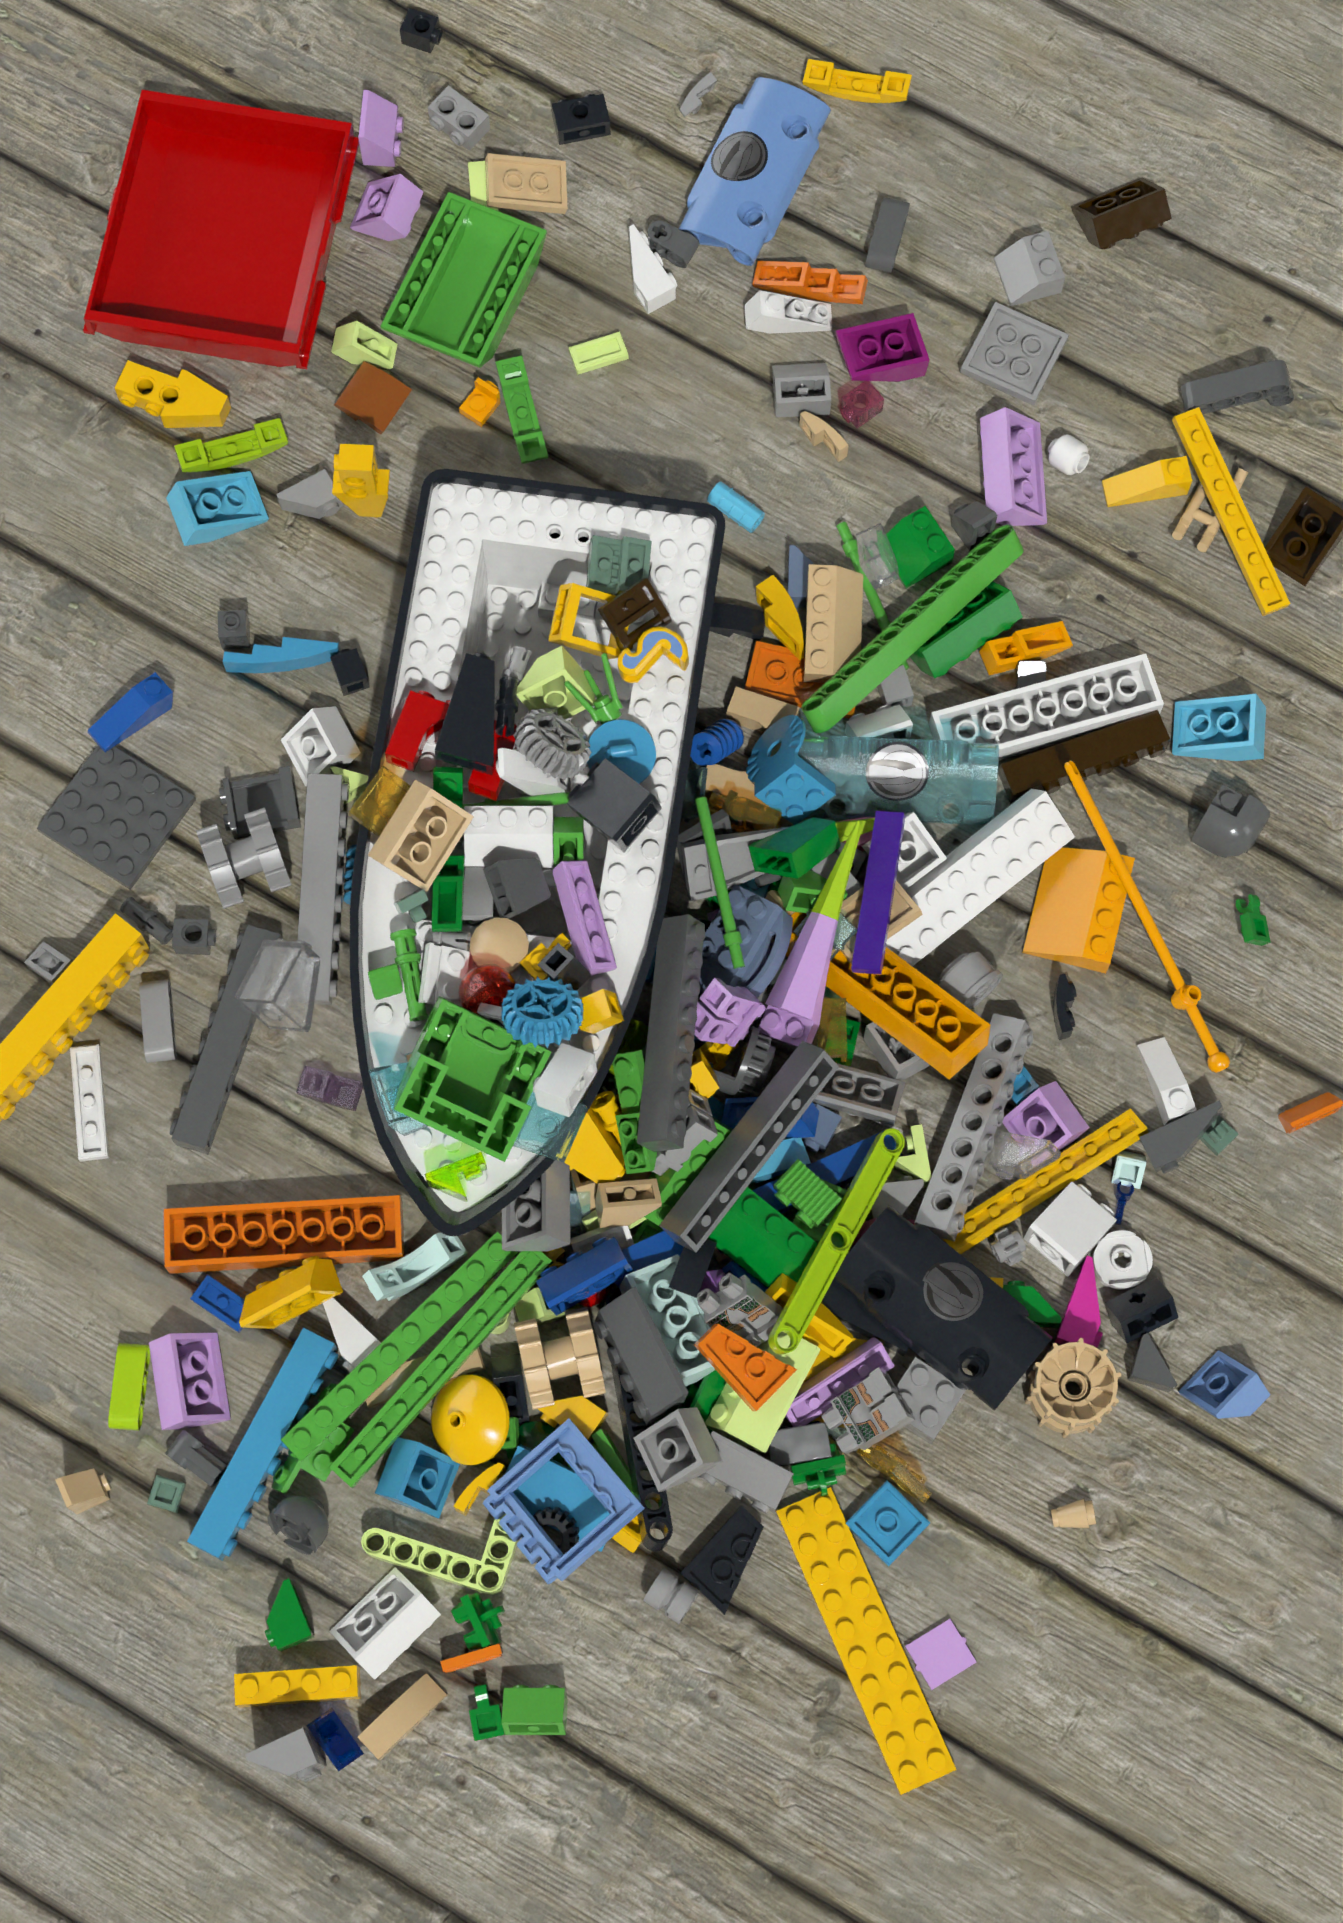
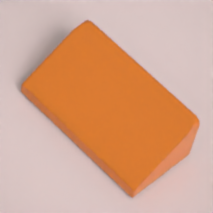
M1326 1092L1280 1113L1278 1118L1286 1133L1290 1134L1338 1112L1343 1106V1101L1332 1093Z

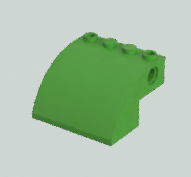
M439 996L405 1069L396 1095L394 1110L505 1162L531 1109L527 1102L533 1091L534 1081L537 1077H540L551 1051L541 1045L535 1048L533 1043L523 1045L521 1039L513 1040V1036L507 1033L504 1027Z

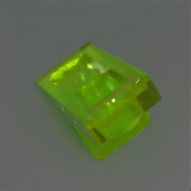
M479 1152L424 1175L429 1187L468 1202L460 1180L465 1178L466 1181H471L483 1175L482 1171L487 1170V1165L482 1152Z

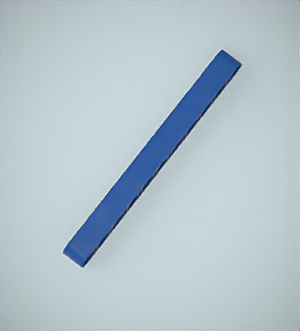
M879 1133L811 1163L806 1167L819 1178L840 1187L854 1179ZM890 1135L884 1137L885 1147L889 1150H894L896 1147L895 1139ZM779 1179L752 1190L781 1214L795 1208L792 1204L786 1207L774 1196L777 1191L773 1187ZM662 1231L623 1249V1252L635 1272L677 1254L680 1257L684 1246L676 1243L665 1231ZM624 1278L615 1282L617 1288L620 1287Z

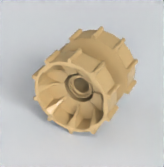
M587 1306L565 1311L570 1336L541 1342L536 1318L514 1323L533 1410L555 1405L549 1380L578 1374L584 1398L606 1393Z
M1080 1338L1077 1342L1059 1346L1057 1343H1053L1050 1348L1051 1351L1047 1352L1041 1363H1035L1033 1366L1035 1371H1030L1027 1376L1031 1380L1029 1397H1027L1025 1403L1030 1404L1033 1413L1040 1421L1039 1427L1045 1425L1053 1431L1062 1433L1063 1438H1066L1069 1434H1077L1086 1430L1088 1433H1092L1095 1429L1094 1425L1098 1426L1103 1415L1109 1414L1112 1411L1111 1406L1115 1407L1119 1403L1116 1394L1118 1379L1121 1377V1373H1116L1112 1362L1106 1356L1108 1353L1107 1349L1101 1351L1092 1345L1083 1343V1338ZM1071 1381L1077 1383L1080 1387V1394L1070 1395L1065 1389V1384Z

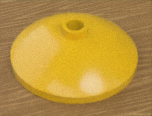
M474 1374L460 1375L448 1381L438 1392L432 1407L431 1426L435 1441L445 1455L459 1464L477 1465L492 1459L504 1445L509 1430V1410L500 1389L489 1379Z

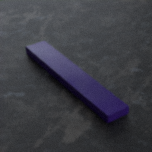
M876 811L851 966L853 973L882 975L906 818L904 812Z

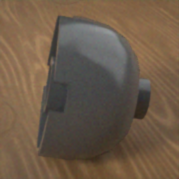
M287 1497L267 1517L268 1524L276 1535L281 1531L288 1537L284 1543L306 1555H311L313 1551L315 1553L327 1537L329 1529L328 1518L323 1510L324 1506L314 1497Z

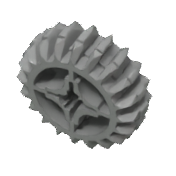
M532 709L530 713H527L519 721L516 732L513 735L516 739L515 744L520 748L519 752L526 756V761L532 762L535 768H540L544 774L550 773L554 778L559 776L564 780L567 777L573 779L575 775H578L586 767L587 761L590 759L589 756L592 753L589 749V742L585 740L586 736L578 731L579 728L574 727L570 720L563 719L562 715H555L551 710L546 712L544 709H539L538 711Z

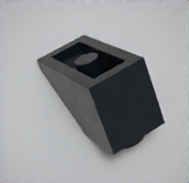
M520 1354L491 1358L493 1383L500 1389L506 1400L509 1417L519 1418V1424L530 1422Z

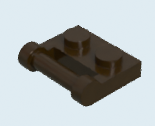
M648 578L641 579L597 609L616 639V644L621 651L626 648L632 650L633 645L638 642L643 632L650 628L665 627L672 622L668 611ZM650 610H653V618L628 635L625 633V627Z

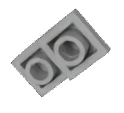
M465 867L463 920L484 921L493 919L494 899L483 871L486 867Z

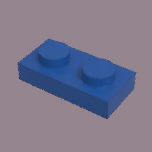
M207 1275L190 1299L240 1333L243 1327L240 1326L239 1320L245 1300Z

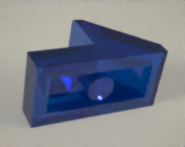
M333 1708L306 1725L338 1772L364 1754L345 1726L340 1715Z

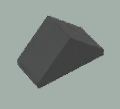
M1146 1333L1138 1340L1128 1380L1170 1392L1178 1384L1149 1334Z

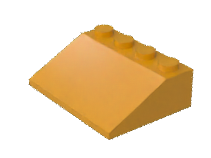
M1062 847L1044 861L1022 953L1106 974L1111 963L1127 895L1106 851ZM1121 855L1131 874L1135 858Z

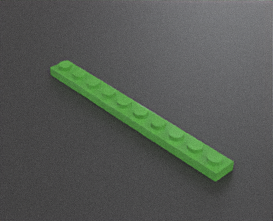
M497 1231L302 1418L281 1441L302 1462L502 1270L518 1252L502 1250V1235Z
M521 1251L329 1468L351 1488H354L536 1283V1280L541 1277L540 1274L552 1265V1260L541 1251Z

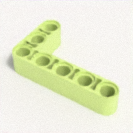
M503 1515L500 1519L494 1520L481 1561L380 1528L368 1529L362 1536L361 1544L365 1552L372 1558L487 1595H494L499 1593L505 1584L518 1541L513 1542L499 1525V1521L505 1516ZM376 1535L383 1537L384 1545L381 1549L377 1551L369 1549L368 1542L370 1538ZM498 1543H504L508 1546V1553L504 1558L499 1559L492 1555V1548ZM401 1545L412 1547L413 1551L410 1558L406 1560L397 1558V1550ZM430 1554H438L441 1557V1564L436 1569H429L425 1566V1560ZM459 1563H466L470 1567L468 1576L462 1579L455 1577L453 1573L455 1566ZM489 1572H494L499 1577L497 1585L492 1588H487L482 1584L483 1576Z

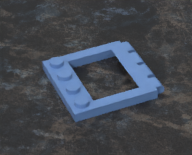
M569 1418L487 1490L490 1496L483 1501V1505L495 1520L505 1515L499 1521V1525L513 1542L518 1541L524 1536L517 1543V1547L531 1564L541 1559L534 1568L547 1584H551L557 1578L561 1581L565 1580L645 1509ZM558 1452L610 1513L609 1516L566 1554L560 1551L513 1493Z

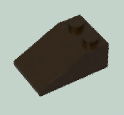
M1305 486L1265 547L1272 565L1306 587L1343 538V509Z

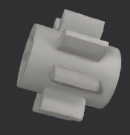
M1006 1227L994 1234L993 1238L995 1241L990 1243V1248L999 1263L1007 1261L1008 1265L1011 1266L1022 1260L1023 1256L1021 1253L1026 1250V1246L1018 1231L1009 1233Z

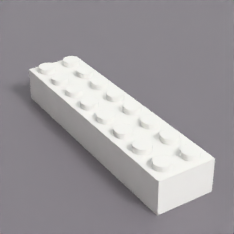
M1142 654L931 712L929 726L945 774L947 775L1060 744L1158 710L1160 714L1164 703L1147 655Z
M1030 789L949 853L945 861L908 887L905 891L918 905L923 915L890 937L886 942V947L911 966H914L1071 841L1075 836L1047 792Z

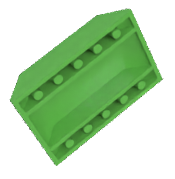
M448 192L380 326L381 329L481 368L493 358L537 269L547 230Z

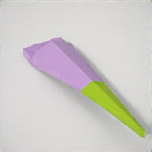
M860 820L853 827L765 1003L768 1006L759 1025V1033L795 1047H798L802 1041L809 1044L813 1042L820 1025L827 974L838 919L863 828V823Z

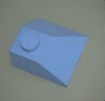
M1219 1350L1178 1391L1181 1396L1218 1419L1251 1416L1270 1396L1257 1373Z

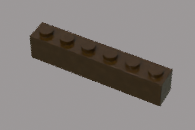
M1155 710L1005 762L1000 765L998 775L1011 804L1030 789L1046 791L1047 794L1058 791L1062 785L1072 784L1064 767L1066 762L1073 761L1085 781L1088 776L1094 774L1098 776L1106 775L1113 771L1114 767L1124 765V767L1134 765L1139 762L1140 758L1148 755L1150 758L1160 756L1166 751L1171 739L1159 711Z

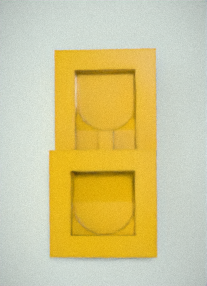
M497 1463L476 1477L459 1496L453 1506L454 1509L466 1516L480 1491L482 1490L489 1494L487 1490L503 1477L506 1471L505 1466Z

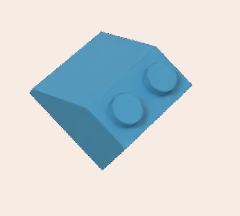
M398 1437L393 1444L375 1494L439 1519L460 1464L454 1462L449 1456L420 1442Z

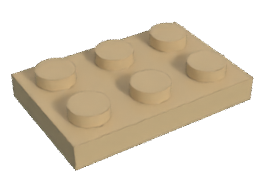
M487 153L485 158L487 207L558 214L566 213L568 209L566 161Z
M897 880L887 940L923 915L921 909ZM864 887L842 902L834 938L835 945L851 964Z

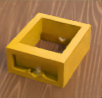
M575 583L560 585L548 641L600 657L605 653L608 659L618 658L622 651L618 648L612 633L608 646L572 636L580 597L606 604L616 596ZM629 625L624 628V631H625L626 634H627Z

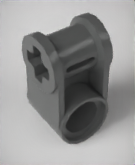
M661 220L652 222L648 227V241L651 251L653 253L657 252L660 257L670 261L677 267L686 268L700 245L697 238Z

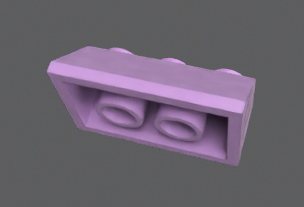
M170 1333L149 1342L162 1430L188 1429L231 1420L217 1333Z

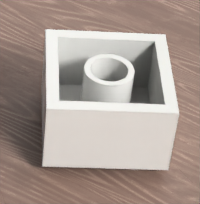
M914 812L905 814L906 818L896 877L897 882L904 890L947 859ZM871 840L862 846L868 856Z

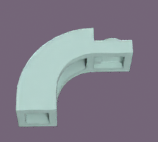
M440 1232L434 1234L423 1245L405 1257L390 1264L368 1270L362 1277L376 1301L385 1298L390 1301L436 1278L461 1260L468 1252L458 1236H448Z

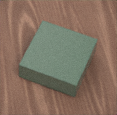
M156 1475L147 1504L177 1513L186 1484Z

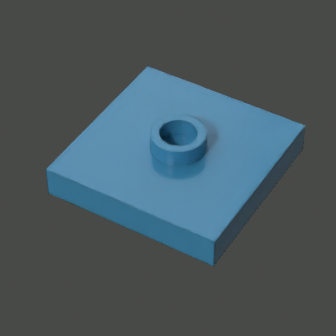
M886 1481L845 1524L889 1567L927 1528L930 1522L896 1488Z

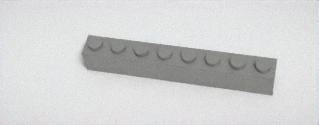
M308 773L294 991V1000L297 1004L332 1005V997H337L338 981L333 980L334 969L339 968V952H335V941H340L341 924H336L337 912L342 913L343 897L338 895L339 884H344V867H340V856H345L346 839H341L342 828H347L348 813L343 811L344 800L348 801L349 783H345L342 775Z

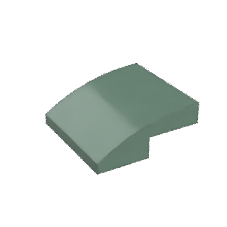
M593 535L590 541L586 587L618 596L641 579L648 578L652 541L626 536L622 540Z

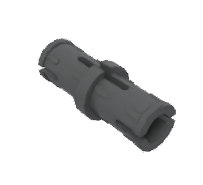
M129 897L123 902L120 911L135 921L141 931H147L162 945L167 944L172 939L173 929H170L159 920L153 910L148 911L133 897Z

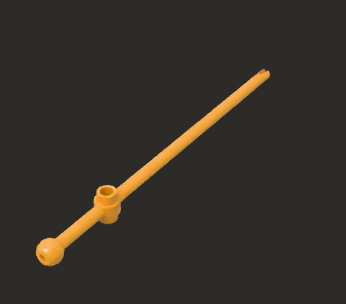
M1073 761L1066 762L1064 765L1065 770L1176 989L1171 997L1173 1007L1187 1011L1209 1055L1207 1060L1208 1068L1215 1073L1228 1068L1230 1065L1228 1055L1219 1051L1197 1007V1003L1201 999L1200 989L1194 985H1186L1076 764Z

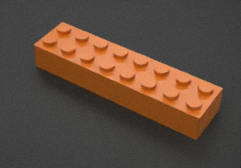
M400 1195L164 1209L165 1268L170 1274L302 1266V1261L313 1256H319V1259H331L333 1264L396 1261L405 1257L403 1202Z

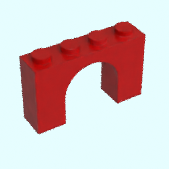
M410 690L386 749V762L414 772L427 740L434 733L442 729L451 700L443 702L435 699L432 694L426 691H419L417 693ZM514 723V730L516 732L517 725ZM506 726L503 729V736L495 732L493 775L473 770L468 781L469 792L497 801L504 780L499 777L496 770L498 749L517 750L518 747L515 744L516 739L513 735L505 737Z

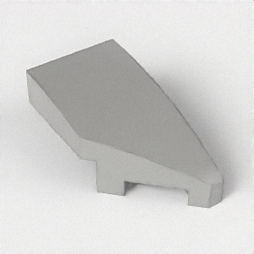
M711 72L703 77L685 98L679 110L684 117L691 112L693 114L697 113L702 106L700 98L713 90L717 79Z

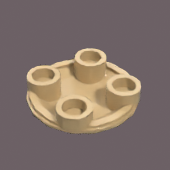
M493 918L484 921L475 929L470 938L469 950L474 964L480 969L491 974H513L521 965L519 962L528 954L529 941L526 932L518 923L508 918Z

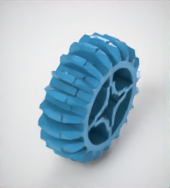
M537 976L535 981L525 979L523 985L515 984L513 990L507 991L506 998H503L501 1017L506 1032L513 1036V1040L521 1039L523 1045L533 1043L536 1048L539 1044H545L548 1048L550 1043H555L560 1046L562 1039L570 1041L571 1035L578 1033L579 1026L582 1025L583 1003L578 991L573 990L571 984L564 985L562 979L554 982L550 976L547 980H540Z

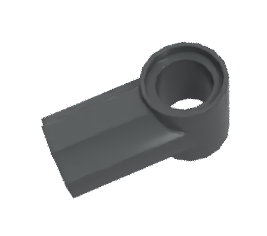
M183 1430L165 1454L185 1470L188 1468L213 1487L222 1478L228 1466L203 1448L204 1445Z

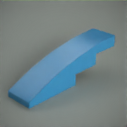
M283 637L281 647L254 644L252 654L224 651L223 665L226 672H285L330 662V657L340 651L339 643Z

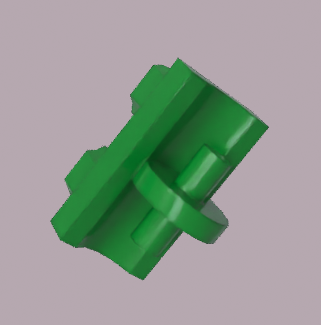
M833 1443L830 1444L831 1458L793 1464L791 1466L793 1485L807 1483L808 1490L819 1488L821 1496L828 1495L827 1486L837 1484L836 1476L846 1474L844 1455H840L836 1445Z
M479 1592L461 1597V1603L455 1606L451 1612L458 1624L470 1620L474 1628L473 1631L463 1635L467 1648L473 1650L499 1644L501 1640L496 1629L502 1627L498 1616L505 1612L504 1607L498 1606L494 1608L490 1598L482 1601Z

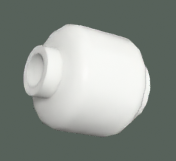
M1068 434L1055 438L1048 447L1050 465L1066 475L1081 473L1086 468L1090 459L1087 445Z

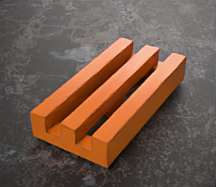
M496 1644L440 1662L443 1672L450 1673L502 1657L503 1653L500 1644Z

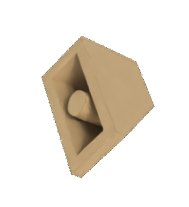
M657 1178L598 1183L595 1206L600 1228L629 1226L662 1205Z
M94 1468L55 1479L66 1507L75 1514L82 1513L110 1500L107 1492L111 1490L108 1478L105 1473L100 1475Z

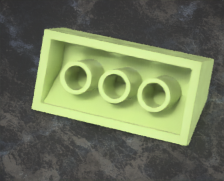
M780 1332L777 1336V1342L782 1348H788L790 1338L785 1332ZM803 1338L797 1348L787 1354L775 1353L770 1348L768 1340L763 1341L761 1339L762 1344L757 1346V1348L775 1356L774 1358L791 1365L797 1370L757 1411H752L726 1382L705 1425L712 1431L742 1447L765 1454L821 1350L818 1346Z

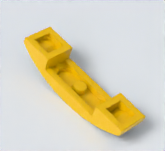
M808 59L803 85L830 96L852 101L894 103L907 100L912 75L886 71L885 76L835 69L832 62Z

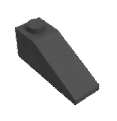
M1220 1100L1139 1137L1156 1173L1162 1170L1163 1174L1179 1167L1178 1162L1183 1161L1223 1111Z

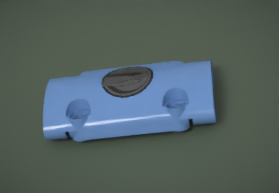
M756 78L743 104H737L732 110L689 194L687 201L688 211L679 230L693 235L701 245L727 248L736 261L743 265L752 266L763 244L769 242L774 237L809 164L820 144L817 138L830 114V107L815 96L793 85L769 78Z

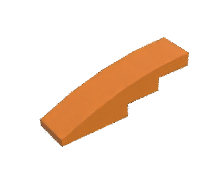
M757 261L752 285L755 288L799 298L863 305L868 280L865 275L839 274L837 269L811 268L809 262Z

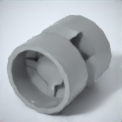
M663 1568L643 1601L656 1610L665 1609V1616L680 1624L700 1591L687 1582L679 1584L678 1576Z

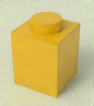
M601 989L580 998L583 1003L582 1025L579 1026L580 1030L594 1034L624 1021L616 993Z

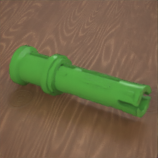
M404 929L391 933L390 938L394 941L397 954L395 964L401 968L410 1015L409 1019L411 1022L425 1020L429 1016L426 1004L418 1003L421 985L418 964L421 963V954L417 953L414 937L417 936L415 929Z

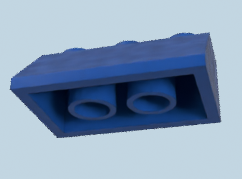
M608 1236L594 1242L592 1244L593 1249L584 1254L582 1251L576 1252L566 1259L568 1263L558 1269L556 1266H552L540 1274L542 1278L536 1280L547 1306L556 1316L621 1280L625 1275L634 1272L615 1237L611 1239Z

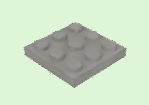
M995 302L961 367L960 373L1034 406L1068 340L1069 334Z

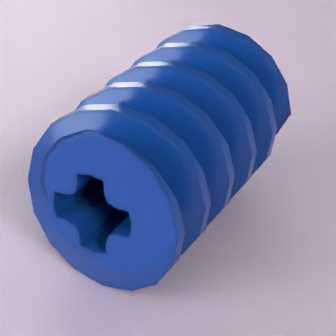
M719 719L693 736L690 757L697 765H715L741 748L744 742L742 729L733 720Z

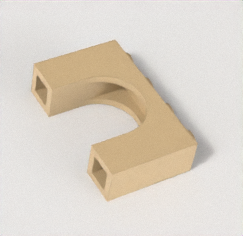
M735 687L727 709L726 719L733 720L740 726L763 734L773 723L785 716L796 715L799 717L800 707ZM781 743L773 748L770 757L778 752ZM718 764L707 765L699 786L700 797H706L709 800L763 817L766 808L771 810L768 805L754 796V783L748 779L746 772L736 771Z

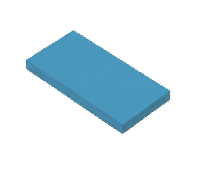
M519 1444L506 1473L528 1455L532 1449ZM553 1459L545 1463L513 1492L532 1516L540 1509L541 1511L544 1510L545 1507H551L552 1510L558 1507L561 1508L560 1512L562 1513L565 1510L569 1512L568 1517L570 1519L574 1517L576 1520L574 1525L579 1527V1533L577 1534L579 1541L610 1515L573 1469ZM547 1525V1526H549V1527H551V1528H553V1529L559 1531V1529L556 1528L555 1526ZM606 1543L598 1551L602 1552Z

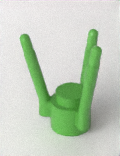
M605 653L601 655L612 698L609 695H602L589 670H585L584 675L597 698L593 702L594 708L569 681L564 682V685L590 713L594 722L600 721L601 725L619 718L622 714L619 709L623 708L618 698L611 667Z

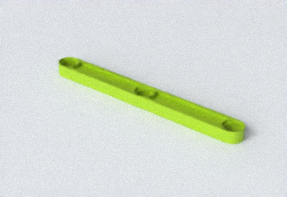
M889 1128L879 1133L872 1143L770 1332L768 1342L770 1348L775 1353L787 1354L794 1351L799 1345L904 1148L905 1140L899 1130ZM886 1135H890L895 1139L896 1147L894 1150H889L885 1147L884 1137ZM834 1232L840 1233L844 1239L841 1248H837L832 1244L831 1236ZM780 1332H785L789 1336L790 1345L788 1348H782L778 1344L777 1336Z

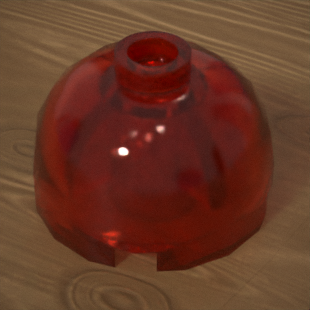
M496 964L476 966L463 977L459 985L461 1007L477 1015L480 1003L502 1007L503 998H506L507 991L513 990L517 982L509 971L502 966Z

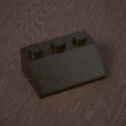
M1143 177L1071 207L1088 242L1099 249L1111 248L1115 246V242L1122 239L1135 238L1140 234L1139 232L1146 229L1159 228L1163 225V222L1172 219L1165 189Z

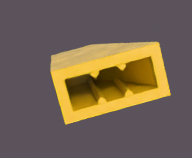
M590 1107L573 1137L557 1158L597 1184L619 1182L626 1171L622 1150L612 1134L603 1127V1121L598 1113L594 1112Z

